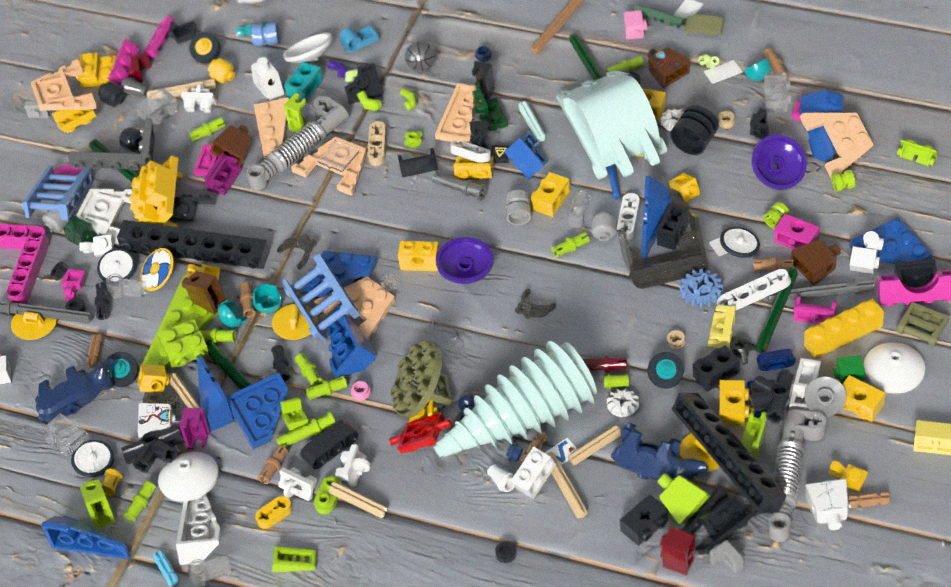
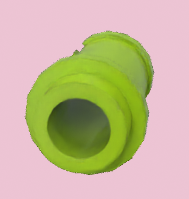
M608 373L607 376H604V388L629 387L628 374L610 375Z

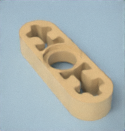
M376 121L369 126L367 155L371 165L379 166L385 161L386 127L383 122ZM376 141L382 142L380 145H373Z

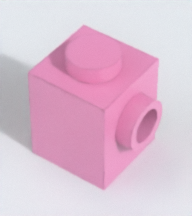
M641 10L624 12L626 40L644 38V30H647L646 20L642 19Z

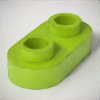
M336 476L324 478L315 496V509L320 514L331 513L338 502L339 497L329 492L331 486L329 484L337 482L342 485L340 478Z

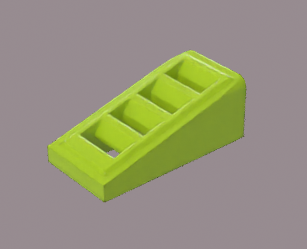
M274 546L272 572L315 570L316 550ZM300 557V562H296V558ZM305 557H309V563H305Z

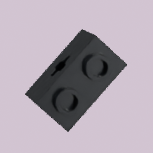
M673 203L670 204L657 229L658 246L676 250L689 224V208Z
M649 494L620 519V531L639 546L643 542H647L659 528L662 529L666 526L668 522V509Z

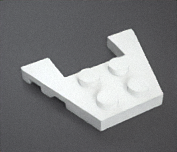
M90 189L76 215V220L100 236L112 235L114 244L120 247L117 240L120 229L112 226L124 202L131 204L129 199L132 189H125L124 192L114 191V189Z

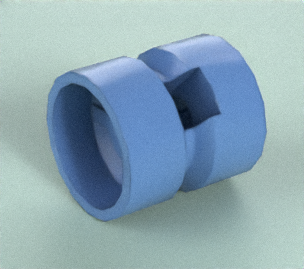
M277 22L266 23L265 26L262 24H253L251 26L254 47L265 46V43L268 45L279 44Z

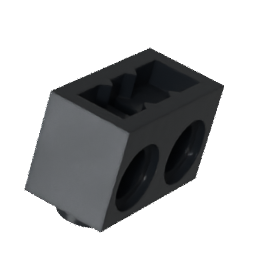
M726 345L715 349L711 354L698 359L692 364L693 377L707 392L720 385V380H729L740 373V360Z

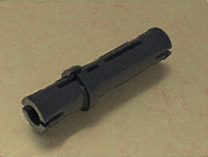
M717 487L682 530L695 535L703 525L699 518L728 496L726 491L722 487Z

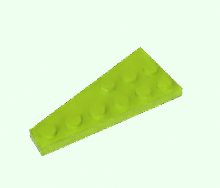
M185 275L176 290L142 364L165 366L166 371L171 365L158 337V332L193 319L198 329L204 330L218 315V312L212 314L191 301L187 290L182 287Z

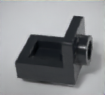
M174 21L170 22L169 35L178 44L192 40L196 36L197 24L194 21L178 26Z
M760 108L751 117L750 135L756 138L764 139L768 137L769 127L766 125V109Z

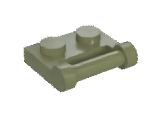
M912 302L901 319L897 332L909 334L929 342V345L935 347L949 322L950 316ZM908 323L926 329L933 333L932 335H930L928 333L908 326Z

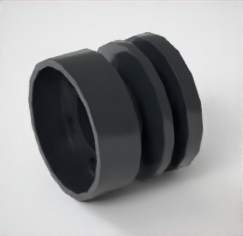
M691 105L685 109L671 130L670 138L673 144L684 153L690 155L702 154L719 129L718 120L706 108Z

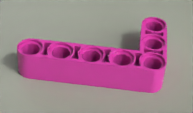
M0 224V247L22 250L8 285L7 295L15 303L27 304L49 247L48 237L44 228L40 226Z

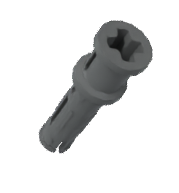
M435 172L432 177L433 183L458 190L464 196L476 197L479 201H482L487 194L486 185L475 184L472 180L464 181L439 172Z

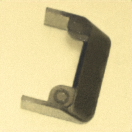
M692 212L687 213L691 232L684 233L679 237V250L644 259L639 248L635 246L629 247L627 234L621 229L617 230L622 257L634 286L644 289L686 278L687 273L692 275V270H695L696 273H699L700 269H703V272L707 270L708 262L697 215Z

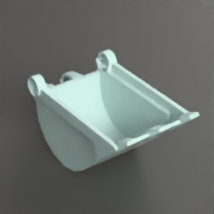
M613 70L606 73L607 76L595 81L588 80L581 83L582 86L556 93L557 100L593 164V171L598 180L606 177V167L616 164L624 178L632 175L634 171L628 159L641 153L644 159H647L651 166L660 163L658 154L661 155L667 152L665 142L659 136L658 126L645 93L633 77L628 76V73Z

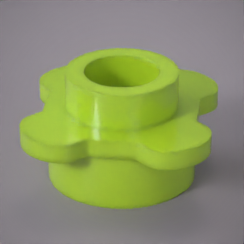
M413 131L404 134L406 137L404 144L406 146L417 148L422 144V132Z

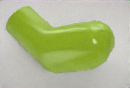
M402 88L400 95L407 99L404 102L405 109H414L417 105L414 92L407 88Z
M365 91L357 94L364 109L377 111L382 107L380 100L369 99Z

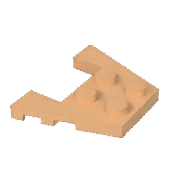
M78 59L72 61V65L68 67L65 65L60 67V71L52 75L48 73L31 82V87L40 110L97 109L92 93L73 97L66 78L83 74Z
M803 113L800 116L806 131L824 126L840 157L824 165L830 178L833 173L841 174L873 146L857 113Z
M334 137L319 147L318 152L312 156H306L300 164H294L291 167L292 172L307 177L316 165L344 175L338 183L337 189L352 196L367 151L364 147Z
M366 277L344 287V289L361 315L359 317L365 321L358 328L366 339L370 341V336L373 332H376L380 320L384 319L395 302L394 295L379 284ZM332 293L316 299L314 301V306L316 307L318 304L323 302L325 299L331 296ZM341 301L334 302L322 312L327 315L338 304H341Z

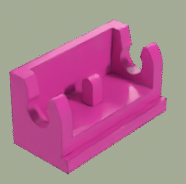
M801 296L796 297L794 321L820 324L836 315L837 301H833L832 307L802 303L800 301Z

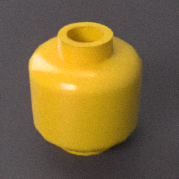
M218 58L217 60L214 59L209 65L208 71L210 72V77L222 84H225L228 80H233L235 72L232 63L223 58Z

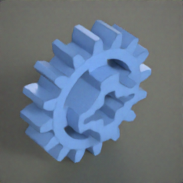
M700 269L699 273L692 270V275L687 273L686 279H681V297L685 298L686 303L692 302L693 307L696 304H699L700 308L703 307V304L709 307L710 302L717 303V298L723 292L721 278L717 279L716 273L710 275V270L706 273L703 272V269Z

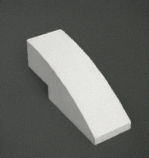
M800 359L789 410L810 411L805 403L804 394L809 383L818 378L821 361Z

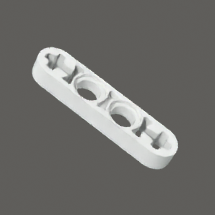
M778 269L721 295L717 299V306H736V310L788 287L791 283V278L786 270ZM767 284L764 290H758L761 285ZM743 293H749L748 297L744 299L740 298V296Z

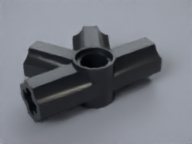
M782 369L781 372L776 374L774 383L759 375L754 378L751 384V391L756 394L748 396V403L752 413L767 409L766 419L771 421V423L779 424V422L784 421L786 410L790 406V395L795 379L794 374L789 370Z
M177 425L159 433L155 431L147 432L142 436L141 440L124 446L121 449L126 463H133L135 469L141 472H148L156 458L163 462L171 463L174 461L178 453L175 445L185 441L180 426Z

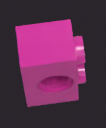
M784 214L774 229V242L795 249L819 240L820 227L800 220L797 217Z

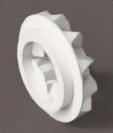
M674 107L673 110L667 109L666 113H662L660 121L663 128L671 131L683 114V109L676 110Z
M617 388L616 392H610V396L607 398V408L613 415L619 417L630 416L639 408V398L635 395L634 391L630 392L626 388L625 390ZM625 398L626 402L621 407L620 401Z

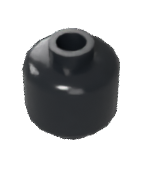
M111 81L103 83L98 91L100 101L111 107L122 104L126 97L124 95V88Z
M128 127L121 132L119 142L123 149L133 153L139 152V141H142L143 136H141L140 130Z

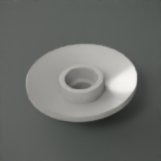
M820 377L809 383L805 390L804 399L810 411L822 413L827 417L835 415L842 410L846 403V391L838 380L831 377ZM822 397H828L829 401L823 402L821 399Z

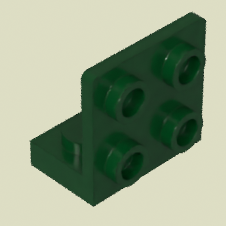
M474 83L475 90L472 91L474 101H476L474 103L475 112L480 114L479 120L488 121L489 132L508 127V121L497 97L485 100L478 83Z

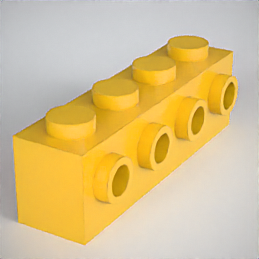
M873 298L863 301L857 306L844 310L841 314L828 318L824 322L805 330L804 347L814 359H817L883 327L884 311Z

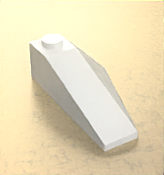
M206 494L194 500L183 502L176 542L180 565L202 563L219 544L220 527L211 510Z

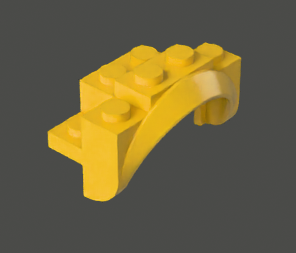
M171 156L163 165L150 160L146 166L141 168L139 176L133 179L131 183L133 191L129 201L131 202L130 210L134 212V218L137 222L178 227L177 224L168 221V219L173 215L176 181L181 180L183 177V173L177 171L179 158Z

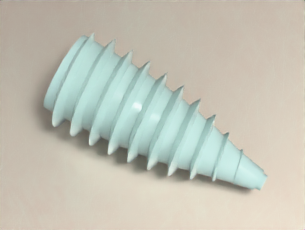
M548 341L546 354L540 349H535V361L532 362L529 358L523 357L521 360V370L515 366H510L509 379L502 375H497L498 387L495 389L491 385L486 384V397L483 399L475 395V407L472 410L465 408V417L460 422L456 421L455 427L436 442V446L433 448L438 457H446L474 447L480 449L481 445L488 443L497 448V440L506 439L512 445V435L520 434L527 440V430L534 428L541 434V424L544 422H548L555 428L554 417L561 415L568 421V410L572 408L582 414L581 403L588 400L594 404L593 396L597 395V389L586 364L578 352L568 342L558 346L556 343Z

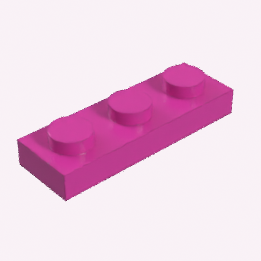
M170 15L160 22L142 54H148L149 58H154L158 54V47L165 42V35L169 33L170 22L174 21Z
M125 38L107 79L121 86L123 79H128L130 74L129 67L132 66L130 57L137 56L140 47Z

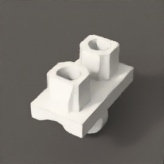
M199 83L197 88H192L191 92H182L181 95L184 100V108L188 112H194L196 104H201L200 109L203 112H211L213 105H217V99L214 98V94L210 93L209 89H204L202 83Z
M357 444L351 445L350 451L342 452L341 462L345 466L337 468L335 476L340 478L341 481H347L351 487H356L362 472L370 470L371 464L367 461V456L358 450Z
M283 467L280 470L281 479L279 487L284 489V496L290 498L295 494L310 501L313 497V490L317 485V479L311 475L306 478L302 477L300 470L294 467L290 470Z

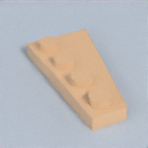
M457 83L435 133L436 139L450 142L459 140L471 142L470 122L473 120L474 98L472 91L475 90L474 86Z
M289 97L254 104L265 160L270 152L278 148L285 141L284 134L286 132L287 118L284 104L289 100Z

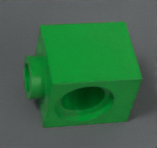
M861 355L837 358L836 367H833L834 378L843 384L850 375L864 382L865 368Z

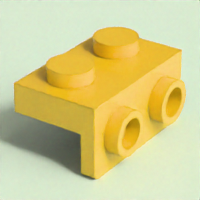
M92 109L57 110L52 113L58 128L65 133L76 130V127L81 124L90 123L96 117Z
M456 157V163H454L455 178H492L493 157H491L489 162L485 163Z

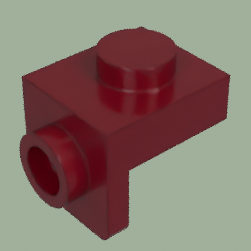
M148 54L130 57L132 64L129 67L130 75L139 83L143 82L141 70L151 68Z

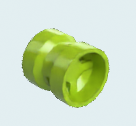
M846 170L843 174L833 173L831 175L832 186L835 192H840L844 188H855V178L852 170Z
M776 202L771 207V210L765 213L763 219L769 227L775 229L783 215H790V211L783 203Z

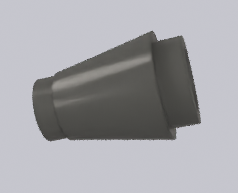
M130 77L128 79L124 78L121 83V87L124 88V94L144 97L147 95L148 87Z

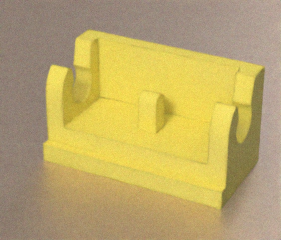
M716 306V311H723L724 313L714 312L708 347L721 348L726 345L730 349L736 319V306Z
M916 420L913 451L951 455V424Z

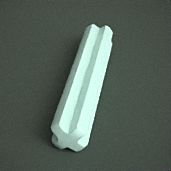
M526 101L520 102L518 104L519 110L532 134L538 142L545 141V133Z

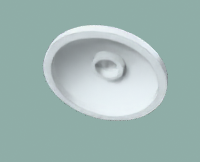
M320 33L305 38L288 48L284 52L283 57L286 61L292 63H314L328 49L332 42V36L330 33Z
M889 342L874 347L867 353L863 363L865 377L868 382L875 388L887 393H904L913 390L922 382L925 375V362L920 353L902 343Z
M202 452L183 453L176 456V459L171 463L167 462L158 477L159 488L171 500H194L213 488L219 476V469L216 461L208 454Z

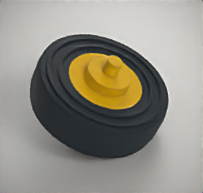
M203 32L197 34L192 39L189 51L197 62L208 64L219 56L221 44L215 35Z

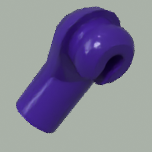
M331 60L328 63V69L338 71L337 76L341 78L346 77L345 73L349 70L345 64Z

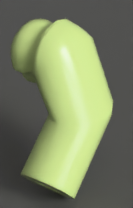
M704 54V56L698 57V62L700 65L705 64L707 68H714L719 63V58Z
M357 69L349 70L345 73L346 82L352 83L358 73Z

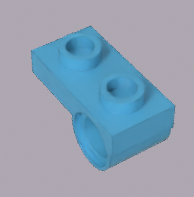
M371 26L356 32L352 28H346L340 34V44L348 54L379 41L378 34Z

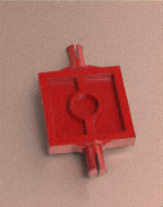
M439 412L407 423L403 432L398 436L390 437L389 442L392 446L399 444L397 449L401 454L414 452L419 448L434 445L437 442L440 431L452 427L453 423L450 418L444 420L445 417Z

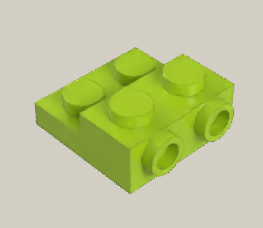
M194 319L158 332V337L172 368L176 366L181 367L187 362L197 360L199 355L204 358L209 354L205 340Z

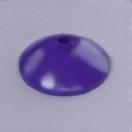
M784 135L765 137L755 146L752 153L751 163L756 177L769 188L776 190L792 188L805 175L807 168L805 153L801 146L790 137Z
M460 237L450 240L439 249L436 255V267L441 276L448 281L458 284H469L483 279L491 271L494 262L490 247L485 242L472 237Z

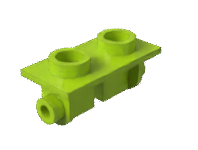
M900 140L902 148L899 147L897 155H900V158L913 161L916 155L918 156L916 163L928 167L934 165V158L938 159L935 148L928 145H917L913 140Z

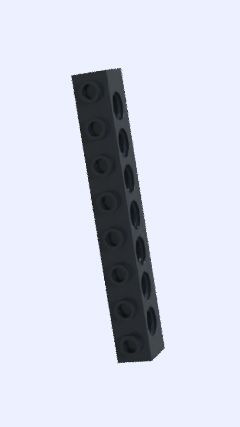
M123 220L117 235L120 248L128 251L152 253L157 249L165 248L178 258L245 266L252 269H264L270 252L268 242L264 239Z
M679 393L671 410L759 514L779 513L787 498L784 491L699 393Z

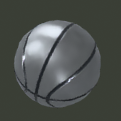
M425 41L412 43L405 52L407 65L416 72L429 70L436 60L434 48Z

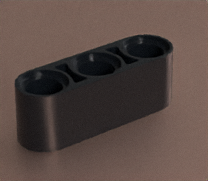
M340 420L307 443L301 449L300 456L313 469H319L351 446L357 440L359 433L346 420Z

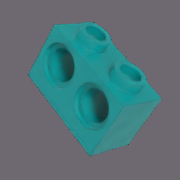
M302 62L285 83L287 97L291 98L295 93L300 94L299 101L301 102L305 98L307 102L323 81L321 67Z

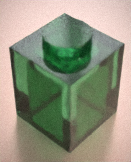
M76 216L63 228L67 240L79 246L80 243L92 242L93 237L96 236L92 223Z

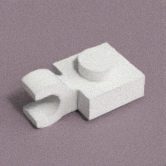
M112 235L93 237V243H80V251H83L84 254L94 252L96 257H100L107 251L114 249V238Z

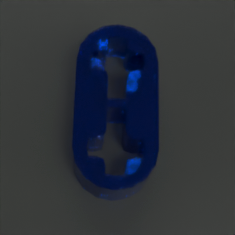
M792 349L764 352L756 358L761 371L788 368L796 363Z

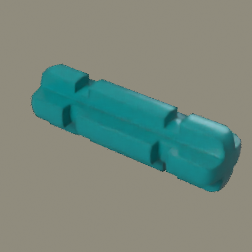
M267 21L261 22L263 26H265L266 23H268ZM253 24L246 25L245 28L243 26L237 27V36L252 35L251 26Z

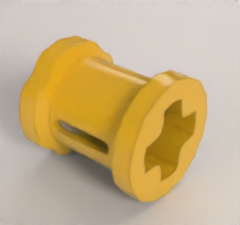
M114 469L106 470L105 478L101 483L105 495L108 496L115 495V488L123 478L122 474Z

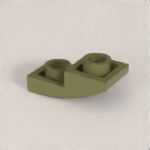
M710 15L687 16L684 31L686 34L703 32L705 36L722 34L725 19Z

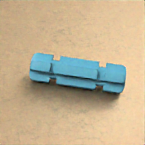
M162 550L154 553V560L167 580L170 587L179 583L178 576L166 558L165 553Z

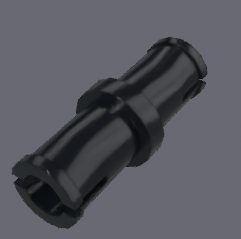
M100 282V286L99 283L96 284L94 303L96 305V318L99 320H104V315L105 319L109 317L108 305L110 299L108 297V284L105 282Z
M275 345L271 348L274 358L273 366L277 373H280L284 382H286L291 377L288 370L289 362L285 357L283 346Z

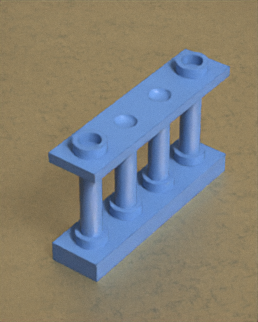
M49 165L26 199L23 200L22 208L25 210L26 218H30L35 209L53 210L60 213L61 220L68 221L93 184L91 168L83 167L77 176L54 174L53 165ZM54 182H70V183H72V184H71V185H67V184H53V183H54ZM48 191H61V192H66V193H65V194H57V193H47V192H48ZM42 200H51V201H60V202H59V203H45V202H41V201H42Z
M317 254L313 257L317 264L315 269L293 285L286 279H283L282 282L286 286L284 288L285 293L289 298L294 299L311 328L308 330L315 339L318 337L322 342H325L326 339L322 334L324 329L344 315L350 314L356 319L361 314L328 262L320 254ZM318 275L325 276L322 283L300 298L296 291ZM332 287L334 290L331 292L332 295L308 311L305 304L325 289ZM341 301L340 309L318 325L313 319L315 316L334 302Z

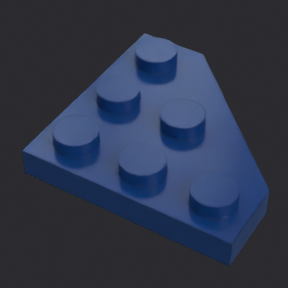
M898 217L871 230L884 239L883 248L878 250L877 257H880V262L895 264V262L932 259L931 252ZM864 234L849 241V246L852 250L853 247L866 248L863 240Z
M323 251L321 255L328 262L343 287L354 283L353 280L356 278L370 276L377 264L376 256ZM318 275L307 283L303 289L304 294L306 295L322 283L325 276ZM332 287L330 289H325L316 297H324L328 295L329 291L333 290Z
M280 373L226 396L229 408L252 449L270 442L281 413L280 403L285 401L288 393V387Z

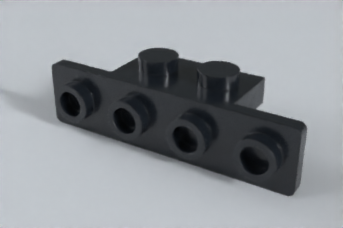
M182 194L181 197H174L173 215L168 220H194L195 204H215L216 200L207 194H200L199 197H193L191 194Z
M730 494L699 518L709 537L696 546L695 550L700 553H710L714 546L721 541L731 538L735 530L745 527L749 519L760 514L751 504L743 509L735 494Z

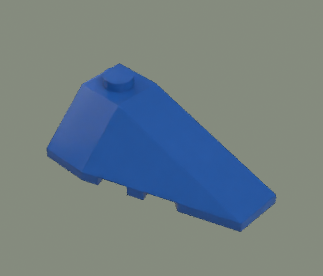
M829 90L804 95L800 99V115L803 113H842L844 95ZM824 126L809 130L808 142L813 158L824 162L832 161L835 147Z
M646 176L642 259L647 258L657 239V229L670 204L673 203V197H669V189L651 176Z
M338 304L330 315L340 309L341 305ZM349 315L342 316L327 327L328 336L331 337V344L328 347L329 351L332 352V358L329 359V363L336 377L365 371L373 363L377 355L372 345Z
M201 355L197 356L200 405L204 409L211 431H214L234 421L227 398L219 383L215 381L212 372L209 371Z
M53 516L42 522L41 526L51 548L130 559L131 555L126 544L69 516Z

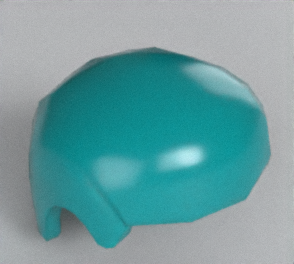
M765 58L745 68L744 72L749 80L761 81L768 77L772 67L768 58Z
M261 284L254 289L253 304L259 312L270 314L281 307L282 295L278 293L276 286Z
M225 300L218 306V316L227 327L237 328L246 322L243 312L234 301Z

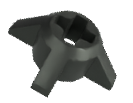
M738 336L733 337L732 353L741 358L743 365L748 364L747 356L750 351L755 350V344Z

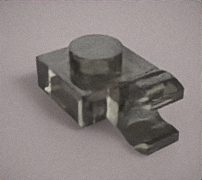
M145 392L142 403L170 404L173 411L178 410L179 402H176L177 397L174 395L166 396L164 392Z

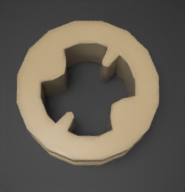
M723 111L718 115V123L722 128L734 126L735 116L732 112Z
M679 330L671 331L667 335L668 346L674 350L683 348L685 345L684 334Z

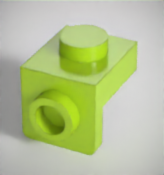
M299 397L280 403L282 419L289 431L308 424V418L302 410Z

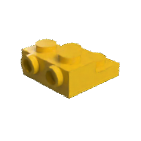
M98 52L80 54V59L78 60L83 74L76 76V80L80 82L81 88L98 87L103 83L111 81L107 78L116 55L99 57Z

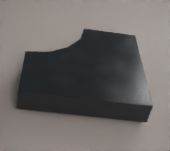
M375 63L357 67L358 73L355 80L351 84L344 86L349 104L360 102L357 94L365 91L369 99L383 96Z

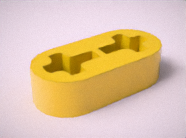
M279 496L260 508L255 514L257 525L260 528L268 529L287 517L292 511L289 498Z

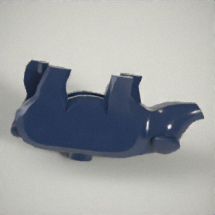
M109 358L96 365L88 373L85 370L77 372L75 366H71L65 370L67 380L59 383L53 390L49 386V380L39 383L38 396L35 399L36 410L39 414L38 419L53 423L70 414H76L79 409L91 403L101 391L114 387L112 372L117 362Z
M629 422L622 429L621 443L615 447L611 454V458L618 466L637 473L639 478L645 480L651 478L658 481L666 473L673 480L681 475L692 481L699 473L709 471L707 462L694 458L683 459L680 456L679 447L682 441L671 438L669 442L662 440L660 445L650 442L643 443L641 440L643 433L635 429V424Z

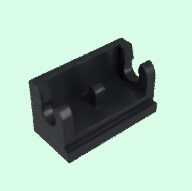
M475 61L472 76L476 77V83H478L482 94H485L484 99L489 100L495 90L492 64Z
M488 121L470 122L472 144L489 149L491 154Z
M430 148L431 154L405 160H402L401 155H397L402 178L437 171L438 167L434 148Z
M935 259L895 262L894 274H897L900 281L908 287L918 288L925 286L936 274Z

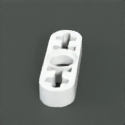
M460 140L450 143L452 154L478 163H485L491 160L489 149Z
M634 193L626 194L622 199L617 224V236L623 241L632 239L635 233L640 199ZM630 214L633 218L625 219L624 216ZM625 226H628L627 232H624Z

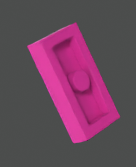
M203 145L193 170L195 176H206L218 159V156L209 152L212 145Z

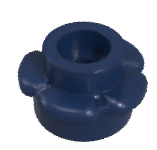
M480 46L476 49L475 58L480 62H487L491 59L492 52L489 47Z
M519 443L509 446L506 456L509 457V462H518L523 452V447L518 446Z

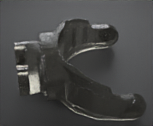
M305 233L302 236L299 235L296 238L291 237L285 240L277 248V252L282 253L289 248L304 250L302 260L297 264V268L302 269L308 262L309 253L313 251V247L317 243L314 239L310 240L309 235Z
M526 289L522 294L521 302L515 308V312L524 315L526 319L542 318L556 308V303L552 302L548 305L531 303L526 299L531 290Z

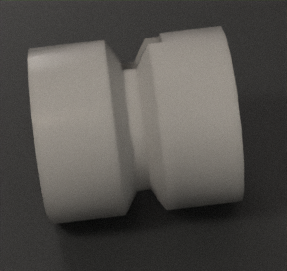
M523 190L510 191L505 197L507 221L516 226L527 224L531 219L529 194Z

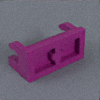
M221 153L204 178L208 191L224 196L227 194L242 171L241 166L233 164L238 162L236 158Z
M183 408L180 429L187 449H193L196 440H202L201 447L204 448L208 435L211 434L204 409Z

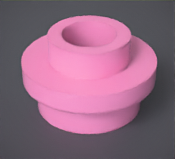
M363 381L354 383L351 388V395L356 400H365L371 394L370 386Z

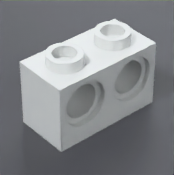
M533 447L512 478L511 483L517 490L534 499L555 468L556 463L550 456Z

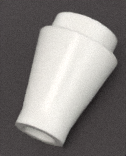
M497 465L489 467L487 474L492 478L500 491L510 492L514 489L515 486L511 483L514 477L512 473L499 468Z

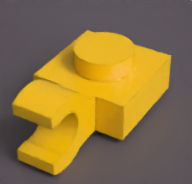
M188 264L187 271H192L193 273L199 271L214 275L219 281L221 268L202 264L201 267ZM186 272V277L189 278L193 273Z
M833 460L829 467V475L840 478V480L846 479L847 487L857 492H860L868 477L867 471L848 464L847 468H844L841 463Z

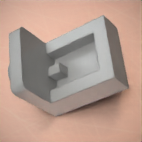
M25 101L24 106L28 118H49L51 111H53L40 110L37 101Z
M728 541L712 548L710 563L713 566L724 560L736 574L743 570V554L740 550L734 549Z

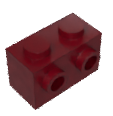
M670 527L667 534L664 533L660 540V546H662L660 553L662 565L664 568L687 576L695 560V537L685 530Z

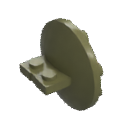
M423 340L416 345L413 344L405 359L402 358L398 365L399 372L390 392V395L393 397V409L398 415L412 418L422 411L429 400L448 407L452 403L448 377L441 373L442 352L436 342Z

